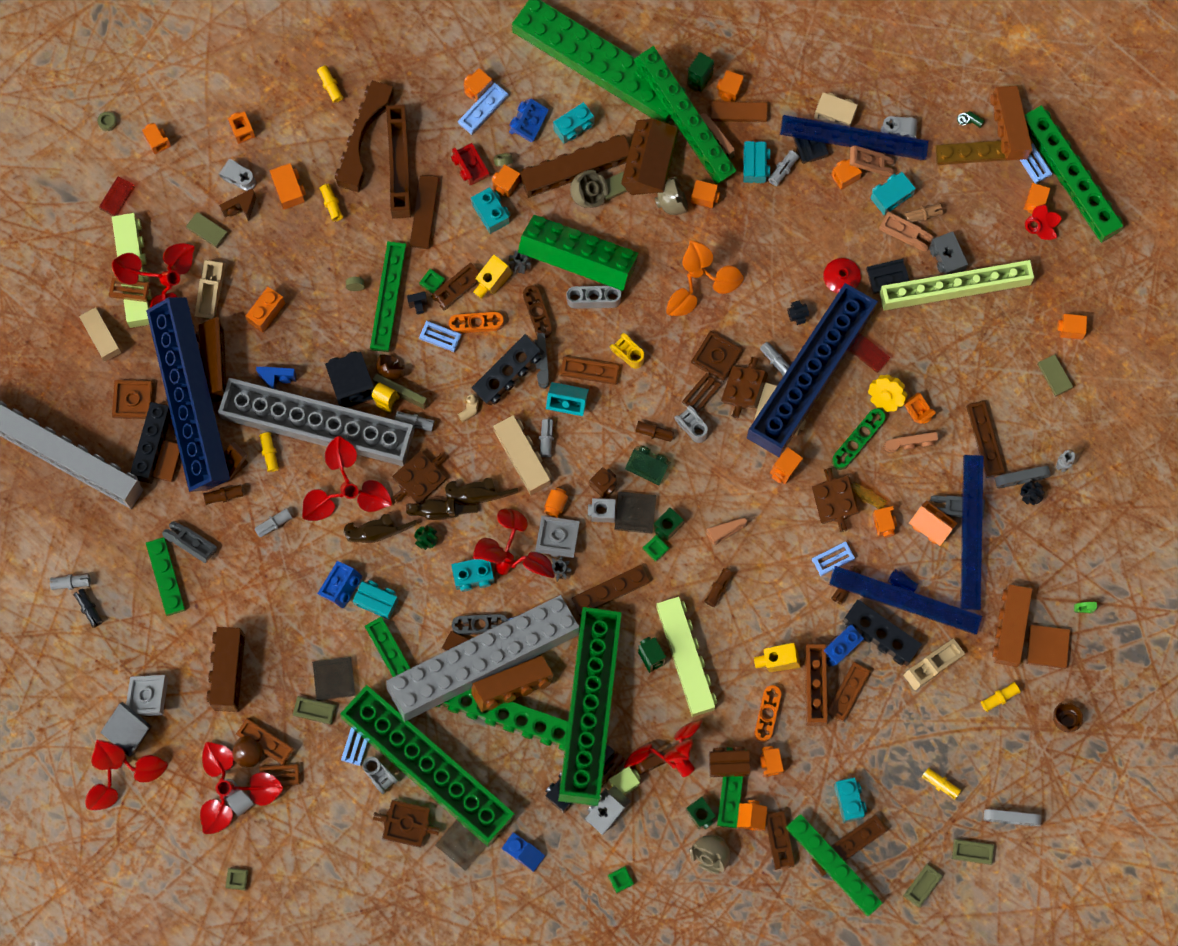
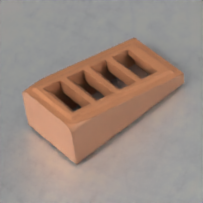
M741 518L706 529V534L713 545H717L746 527L747 520L746 518Z

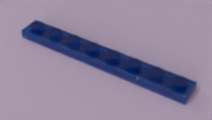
M782 116L780 135L846 147L858 146L879 153L924 161L927 158L928 141L799 117Z
M980 455L963 456L960 610H981L984 456Z
M834 566L828 584L973 635H977L982 620L981 615L838 566Z

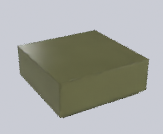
M228 868L225 888L246 891L249 871Z

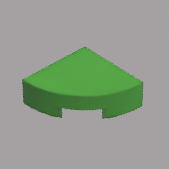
M1083 602L1074 605V612L1094 613L1097 609V602Z

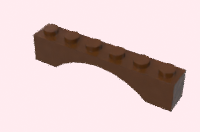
M373 80L370 86L366 87L364 103L361 102L359 106V118L354 120V131L352 136L349 135L347 151L343 152L341 156V168H338L335 173L338 187L358 193L365 177L360 161V148L363 137L372 122L386 112V106H390L394 96L393 86Z
M405 105L386 106L392 219L411 218Z

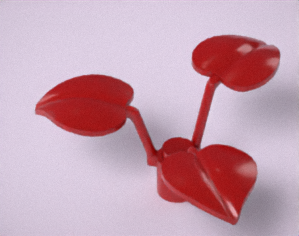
M185 243L169 246L163 254V261L169 265L167 267L168 271H163L161 274L140 272L142 262L139 256L134 253H124L113 259L112 269L116 278L127 285L137 283L138 275L159 277L161 284L167 287L162 291V295H156L152 299L151 308L168 297H177L172 292L167 294L166 292L180 282V275H184L190 270L195 246Z
M341 436L331 440L324 455L325 463L331 470L340 468L345 480L340 487L341 493L327 496L325 491L321 489H314L308 492L303 500L302 518L304 520L318 521L329 517L335 509L334 502L330 500V498L334 497L342 498L345 496L348 499H353L358 495L357 503L366 512H375L392 505L388 491L380 482L366 480L362 484V490H360L353 482L349 481L344 467H351L355 463L357 452L354 446Z
M507 508L501 509L497 514L498 522L503 527L512 529L505 551L494 539L482 538L474 548L473 559H482L496 563L494 569L501 575H507L511 567L515 568L517 564L523 561V566L529 571L554 578L555 574L551 561L541 553L530 552L528 556H522L514 562L513 554L508 551L516 530L525 531L528 522L519 511Z
M703 720L690 722L681 727L674 735V739L679 740L680 743L667 752L665 756L652 748V744H646L637 748L627 758L624 769L641 763L650 753H654L671 765L673 769L676 768L682 777L690 775L695 770V767L689 760L693 741L691 739L685 740V738L691 737L699 729Z
M97 739L91 756V763L96 769H108L107 786L97 784L89 790L85 799L86 808L89 810H103L111 807L117 801V790L111 788V769H119L124 763L131 771L135 772L134 779L136 781L146 783L154 781L164 773L168 766L167 761L162 760L158 756L146 755L141 757L136 762L135 767H133L126 760L124 750L114 743Z
M206 742L202 753L203 768L211 777H218L222 773V777L216 785V792L220 795L222 802L211 799L206 801L201 807L200 820L203 834L220 832L231 823L233 810L229 806H224L226 803L225 796L233 795L235 790H251L250 799L256 805L265 806L271 804L283 791L281 782L269 773L259 772L251 776V787L235 786L233 782L225 780V771L229 770L234 763L232 751L224 745Z

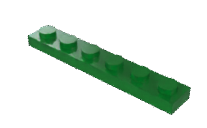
M387 241L370 350L390 351L406 243Z
M801 814L786 826L791 835L867 917L883 904Z

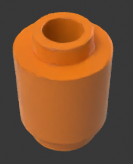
M560 488L551 489L544 505V513L555 518L562 514L568 500L565 490Z

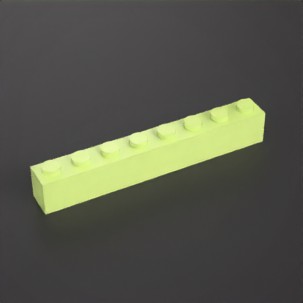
M1027 260L884 285L880 290V298L884 311L1031 285L1034 275L1031 262Z

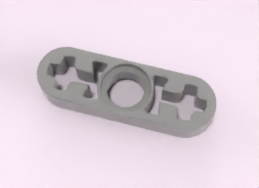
M984 810V821L1041 826L1042 816L1038 814Z

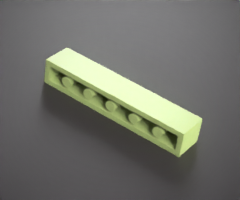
M134 213L112 216L117 257L124 253L136 254L142 262L140 272L148 273V271L144 270V265H147L145 253L142 254L141 247H144L143 237L139 236V230H142L140 219H137ZM138 275V281L149 282V276ZM122 285V287L144 290V287ZM150 289L148 290L147 302L124 299L126 320L130 328L149 325L146 310L150 308L149 300H152ZM123 292V293H125V294H132V295H140V296H143V294H135V293Z
M676 597L657 603L656 608L691 716L694 717L714 711L715 704H717L716 696L714 693H710L708 687L711 686V681L708 674H704L703 667H705L703 657L698 656L696 649H699L696 637L692 638L690 632L693 630L690 619L686 620L685 617L687 612L685 602H681L680 598Z

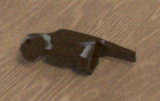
M485 478L483 482H472L462 487L456 486V481L449 482L445 487L447 499H454L456 502L479 504L518 493V488L495 492L492 478Z
M428 499L422 504H406V513L409 516H422L427 520H443L456 518L463 514L478 513V505H458L454 499H448L447 501Z
M383 514L381 519L369 521L359 528L355 527L353 522L348 523L344 527V535L348 542L375 543L397 535L417 525V522L414 520L394 527L389 514Z

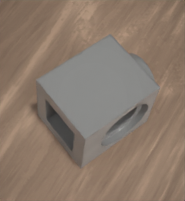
M592 498V504H588V516H591V522L614 523L615 499ZM599 507H604L607 512L605 514H598L596 510Z

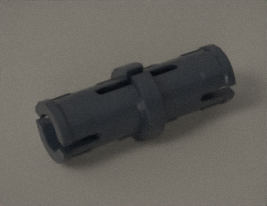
M85 589L78 590L79 593L75 592L73 595L81 607L82 614H85L89 620L91 627H97V623L102 624L103 620L95 609L96 605L90 601Z

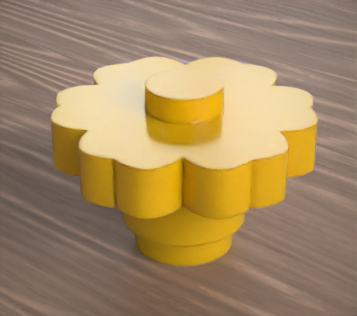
M888 374L879 375L877 380L871 382L868 393L872 396L870 401L877 408L883 407L886 412L896 411L898 407H902L908 396L907 392L904 391L905 385L901 380Z

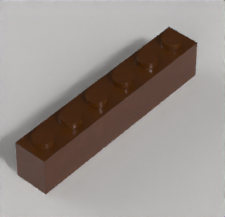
M615 135L605 142L598 141L592 144L591 147H582L575 150L574 153L562 154L557 159L542 161L540 165L525 167L520 171V177L527 197L530 198L572 183L575 176L584 171L595 170L597 171L595 173H600L625 164L630 147L625 135Z

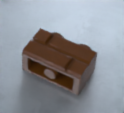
M723 747L713 748V751L709 752L710 777L750 776L749 750H745L744 747H733V751H725Z

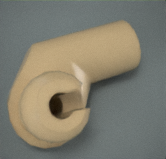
M475 395L467 396L466 409L458 414L462 422L474 416L478 411L479 401Z

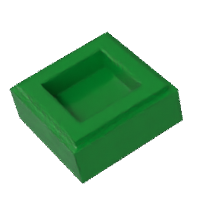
M429 269L419 282V285L433 294L446 280L432 269Z
M657 535L642 547L655 562L670 550Z
M626 866L608 875L616 894L634 885Z

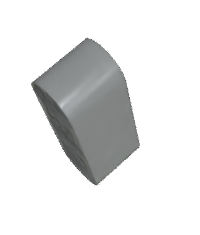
M610 286L571 287L566 294L567 304L575 309L615 308L621 303V291ZM595 294L599 298L597 300H591L589 296ZM610 294L617 295V298L615 300H611L608 298V296ZM578 295L580 298L574 301L570 297Z

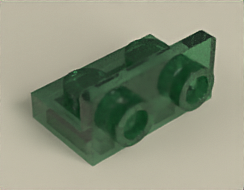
M641 445L634 448L625 470L659 486L671 462L668 461L666 456L662 454L655 455L651 453V449Z

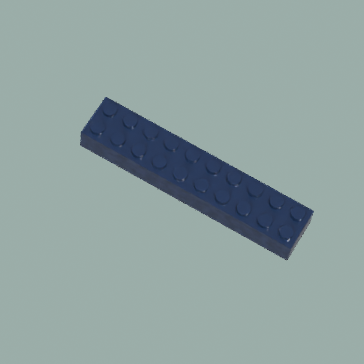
M846 283L843 285L750 426L747 434L748 440L777 457L782 455L873 315L878 301Z
M168 297L147 309L146 312L189 492L208 491L230 480L229 471L187 297Z

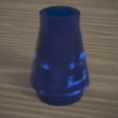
M894 569L888 579V583L892 587L914 593L918 586V583L901 569L899 571Z

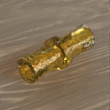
M855 481L852 483L854 495L862 499V502L865 504L867 502L877 509L884 508L888 500L873 493L872 489L868 490Z

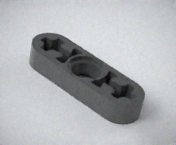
M1042 466L997 476L995 482L997 488H1005L1030 481L1049 478L1051 473L1049 466Z
M502 614L458 616L452 621V629L459 635L482 634L490 630L488 629V619H491V623H497V619H501L503 623L508 620ZM468 620H472V630H469V626H464L462 630L455 627V625L459 624V621H462L463 624H469ZM483 620L486 626L484 629L478 630L474 626L475 622Z

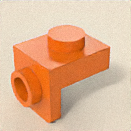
M916 393L904 403L914 422L925 424L936 414L934 409H930L921 393Z

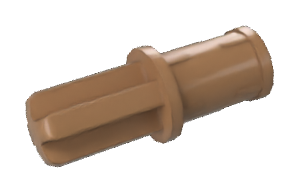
M937 203L928 207L921 206L920 209L906 212L905 220L912 223L919 220L926 221L927 218L942 215L943 211L937 210L942 208L941 204Z

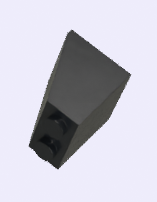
M353 351L348 353L346 357L340 359L338 357L332 358L328 363H325L339 406L349 408L373 399L372 392L374 387L361 352Z

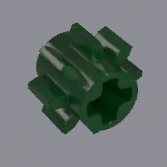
M428 525L419 527L414 534V538L417 539L415 544L425 550L433 548L438 542V537L435 535L438 531Z

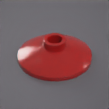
M837 258L827 264L823 273V279L828 289L838 294L845 283L856 289L861 280V272L853 261L846 258ZM844 271L846 276H841L839 273Z

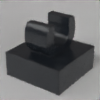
M425 291L407 295L409 308L415 307L417 315L423 314L422 305L428 304Z

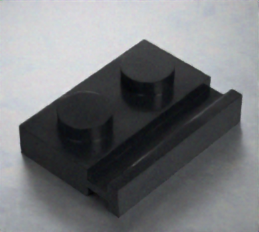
M817 121L801 125L795 129L791 128V134L802 164L828 157L829 154Z
M903 258L866 268L873 294L880 293L881 287L884 285L910 281Z

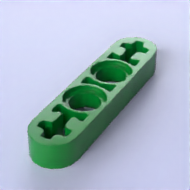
M872 409L837 450L832 458V464L836 469L843 470L847 468L883 425L885 413L881 409ZM872 415H880V421L876 420L873 426H871L870 423L873 420ZM863 427L868 428L870 434L867 437H863L860 435L859 430ZM855 442L858 445V449L851 451L848 449L847 444ZM846 452L848 455L845 457L844 463L838 464L837 457L841 458Z

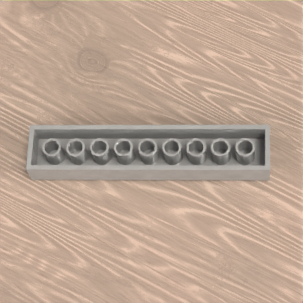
M233 378L228 379L218 411L221 420L326 447L332 439L341 436L354 446L357 455L400 466L405 465L414 434L413 425Z
M0 401L1 437L130 509L133 508L143 492V488L140 486L141 482L137 480L135 475L129 472L123 473L121 468L113 463L108 465L101 456L97 454L92 456L83 446L78 445L76 447L67 437L61 436L60 438L55 434L54 430L49 427L42 428L39 422L30 417L27 420L20 411L14 408L11 411L6 407L5 403Z
M559 595L387 680V690L403 720L407 721L472 689V684L476 681L522 664L578 636L579 626L562 596Z

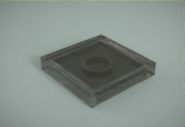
M618 491L614 530L653 534L656 495Z
M351 657L312 662L317 701L356 696Z
M458 820L453 823L435 845L464 871L470 867L486 848V845Z

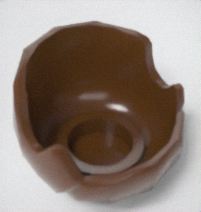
M385 354L379 355L376 363V371L379 375L389 380H396L403 376L405 365L400 367L398 358Z
M1071 702L1066 704L1059 703L1054 709L1053 721L1059 730L1073 732L1081 727L1083 714L1080 708Z
M250 736L240 737L235 742L232 756L238 765L245 768L254 767L261 761L263 752L259 742L252 740Z

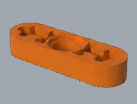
M498 312L456 314L449 319L450 330L458 333L498 331L504 325L503 316ZM474 318L482 321L479 327L471 325V321ZM484 318H487V326H485ZM493 318H497L499 322H497V325H493V322L488 321H493ZM465 319H468V328H466V324H460L459 328L452 325L455 324L456 320H459L460 323H466Z
M774 685L766 687L754 731L755 738L760 742L770 740L774 729L781 698L780 689ZM771 690H774L777 695L772 701V704H776V707L770 704L764 705V702H769L770 697L767 693H770ZM768 708L773 711L771 719H765L762 716L764 709ZM764 723H772L771 726L767 724L766 732L769 735H765L762 738L758 730H762Z

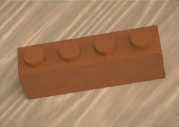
M1018 86L996 87L990 96V103L994 106V120L998 124V136L1001 137L1002 153L1005 154L1006 161L1028 159L1032 152V145Z
M1009 584L1006 589H1003L1001 601H1004L1003 608H1000L998 614L1001 624L1000 627L997 626L995 638H998L997 646L994 645L992 657H995L994 663L1012 667L1020 665L1032 588Z
M806 644L804 648L806 726H826L827 724L826 653L824 652L826 644Z
M540 656L474 682L471 694L481 712L487 709L492 710L502 703H510L517 697L527 696L537 689L547 688L552 682L553 673L544 657Z

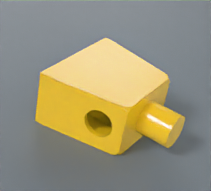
M493 255L476 277L479 285L473 293L481 299L488 291L494 295L513 274L512 270L497 256Z
M794 643L764 649V655L754 657L755 667H767L769 672L801 668L798 649ZM774 657H778L777 661L772 662Z

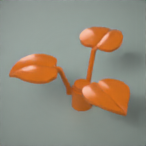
M690 240L682 260L683 267L688 271L689 291L685 288L675 291L667 304L666 314L669 316H683L695 309L697 298L692 294V277L699 278L704 273L715 281L713 284L714 291L720 294H727L736 290L741 285L744 276L737 267L731 265L719 269L716 277L712 276L705 269L713 261L711 250L700 242Z

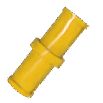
M324 65L318 68L317 73L322 79L323 87L328 91L332 102L337 103L341 101L344 97L337 86V80L333 79L328 66Z
M331 184L322 185L319 189L332 221L341 220L343 214L340 211L339 201L334 196Z
M271 432L262 433L259 435L263 449L261 453L265 458L267 472L278 471L277 450L273 446Z
M1013 682L1000 691L996 690L994 695L980 703L988 713L998 705L1006 704L1008 699L1021 692L1016 683Z
M929 767L922 776L923 779L933 784L936 790L943 791L954 800L962 790L950 783L947 777L940 776Z

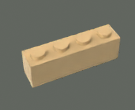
M511 416L494 425L493 429L530 496L551 485L550 478L552 476L547 467L543 468L540 462L543 460L538 451H533L531 447L533 442L529 435H524L522 431L524 427L521 421Z

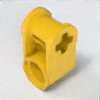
M622 333L620 335L621 338L615 344L609 346L610 349L631 368L638 369L642 367L645 361L643 350L628 335ZM633 355H639L641 357L637 361L631 359Z
M380 382L372 392V398L376 406L387 413H391L394 402L400 398L396 390Z

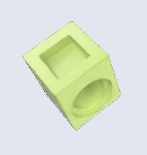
M627 767L610 778L609 783L612 787L615 786L626 795L640 786L638 780L641 778L635 769L631 770L630 767Z

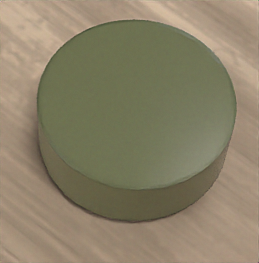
M103 112L98 117V125L103 131H111L117 125V119L111 112Z
M502 153L494 157L495 166L509 165L513 162L510 153Z
M350 277L346 280V289L349 291H361L364 289V280L360 277Z

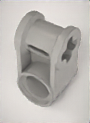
M889 116L883 122L881 134L887 139L914 141L917 138V119Z
M228 159L219 173L222 179L245 191L254 189L256 186V180L252 172L232 159Z
M689 405L686 411L674 417L677 424L694 442L702 443L707 439V425L693 407ZM696 429H702L704 433L701 435H697L694 433V431Z
M368 757L364 760L363 770L382 795L388 787L398 782L377 758ZM370 762L377 763V769L373 772L367 770V764Z
M225 779L233 782L235 786H238L232 779ZM235 790L233 795L225 796L228 805L238 817L254 805L242 790Z

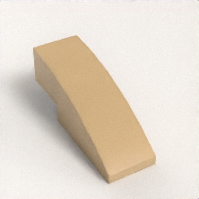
M204 260L195 316L210 319L215 317L226 263Z
M96 307L79 316L104 362L121 353Z
M953 638L910 668L903 676L913 689L917 690L963 657L965 653Z

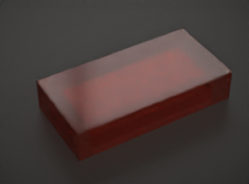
M117 176L99 205V209L112 216H117L135 188L134 184Z
M860 334L849 350L876 373L890 360L887 354L862 334Z

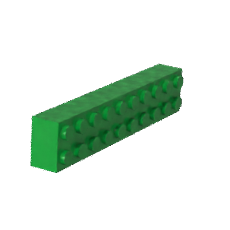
M528 0L512 22V33L650 118L667 124L672 117L634 62L635 58L541 0Z
M587 607L582 609L558 801L598 806L622 612Z
M368 685L340 713L343 721L487 847L492 844L514 819V812L408 720L404 721L401 714Z

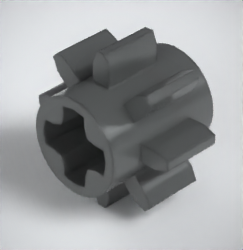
M517 250L514 256L509 255V268H513L515 274H525L526 268L531 269V257L518 253Z
M562 556L559 560L552 558V568L556 581L558 582L559 578L566 580V573H571V569L566 568L570 562H564ZM556 566L563 567V572L556 571Z

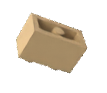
M823 92L816 108L814 119L849 131L858 105L852 100H843L835 94Z

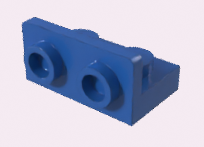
M530 98L519 104L517 108L519 112L510 122L509 126L511 128L509 133H516L529 142H533L549 109Z
M337 561L317 594L343 609L359 585L362 575L354 568Z
M849 625L824 649V652L829 656L826 659V664L829 667L837 665L864 639L853 625Z

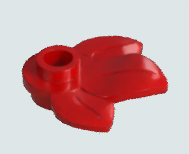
M1039 205L1034 208L1032 216L1026 219L1025 228L1029 233L1037 234L1041 239L1052 240L1057 238L1053 227L1059 224L1062 217L1056 212H1048L1046 205ZM1031 222H1037L1038 225L1032 226Z

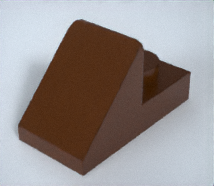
M252 188L220 204L219 206L224 217L234 216L242 209L249 221L256 201L255 192Z
M235 442L231 443L224 453L230 480L248 464V461L245 459L247 454Z

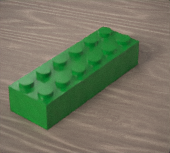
M533 215L524 230L518 253L624 291L635 269L639 254L629 248H624L613 242L605 241L537 215Z

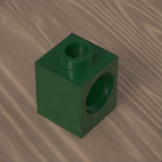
M669 507L654 523V532L661 539L665 538L668 541L684 524V519ZM668 521L672 523L673 527L665 529L662 524Z
M703 797L686 807L685 811L699 830L702 827L706 830L714 824L713 820L716 818V815ZM704 810L707 813V818L704 820L698 819L696 816L697 811Z

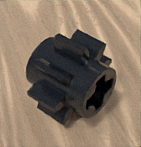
M800 300L791 302V308H787L790 321H795L797 325L806 323V318L810 316L807 304H801Z
M1030 481L1025 483L1020 493L1023 497L1022 501L1027 505L1029 503L1032 505L1040 503L1045 493L1042 490L1043 486L1038 482Z

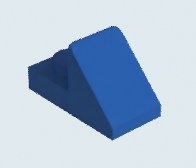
M256 366L258 376L271 389L276 390L277 380L281 383L296 381L295 369Z
M514 832L501 848L533 872L545 857L536 847L523 840Z

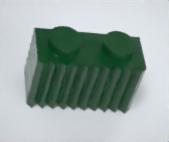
M701 52L696 55V58L688 67L687 85L694 91H703L713 76L715 61Z
M651 637L643 639L638 647V654L650 673L665 665L666 655H664L662 648H660L661 645L658 644L657 638L651 639Z

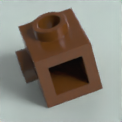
M604 467L589 480V486L603 499L607 495H611L617 488L616 475L610 469L606 470Z

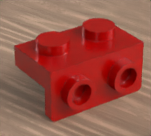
M473 143L458 150L456 148L452 149L453 155L451 159L455 166L458 165L461 171L459 173L464 182L467 181L471 186L490 176Z

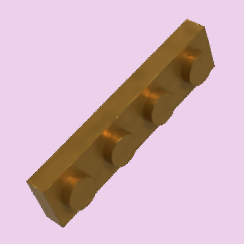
M1002 141L936 145L935 147L937 165L1004 161L1006 158L1001 150Z

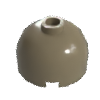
M587 170L578 174L571 183L570 193L572 199L581 207L595 208L605 202L603 200L608 194L607 183L602 175L595 173L597 172L595 170Z
M676 176L667 180L664 192L657 193L658 197L655 198L658 208L662 207L664 212L669 215H679L688 212L686 196L681 191V184Z
M705 835L699 838L690 849L691 858L694 861L697 859L701 862L699 866L702 869L713 874H719L720 871L723 873L730 861V850L726 841L720 836Z

